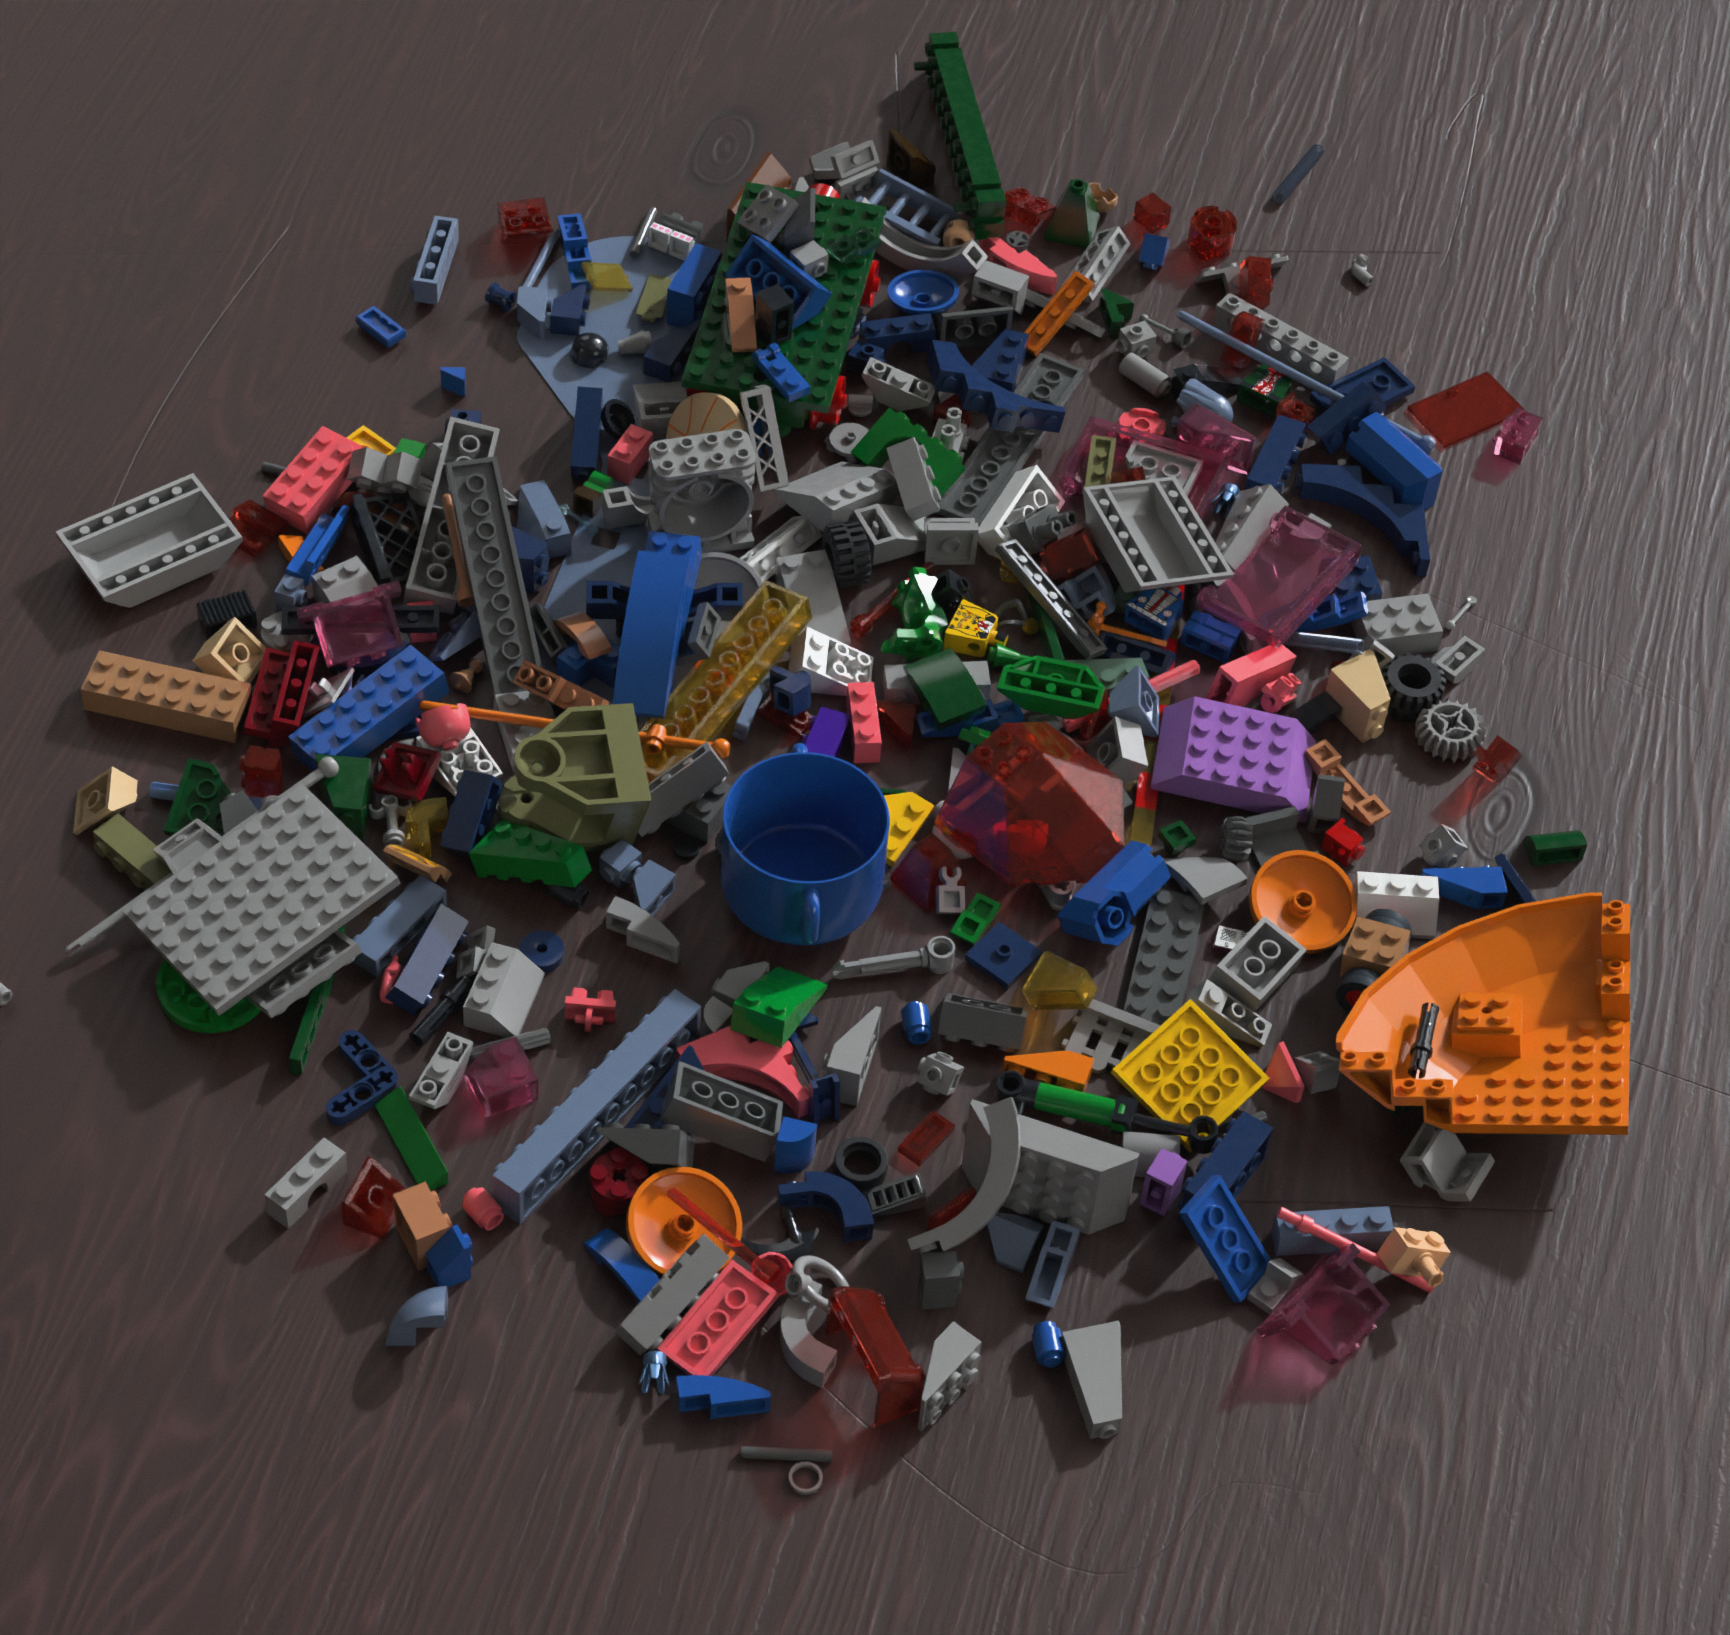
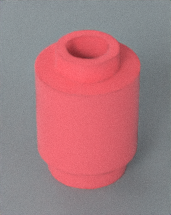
M472 1188L464 1195L462 1208L480 1228H485L489 1231L502 1222L504 1214L502 1213L501 1206L484 1188Z

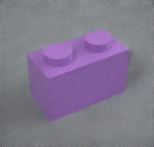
M1161 1149L1146 1173L1140 1205L1165 1217L1181 1191L1187 1160L1174 1152Z

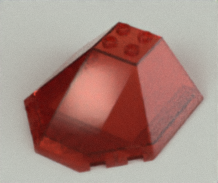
M1047 722L1003 723L966 756L934 821V825L1012 887L1021 886V883H1037L1038 885L1060 884V881L1088 883L1125 847L1123 781Z

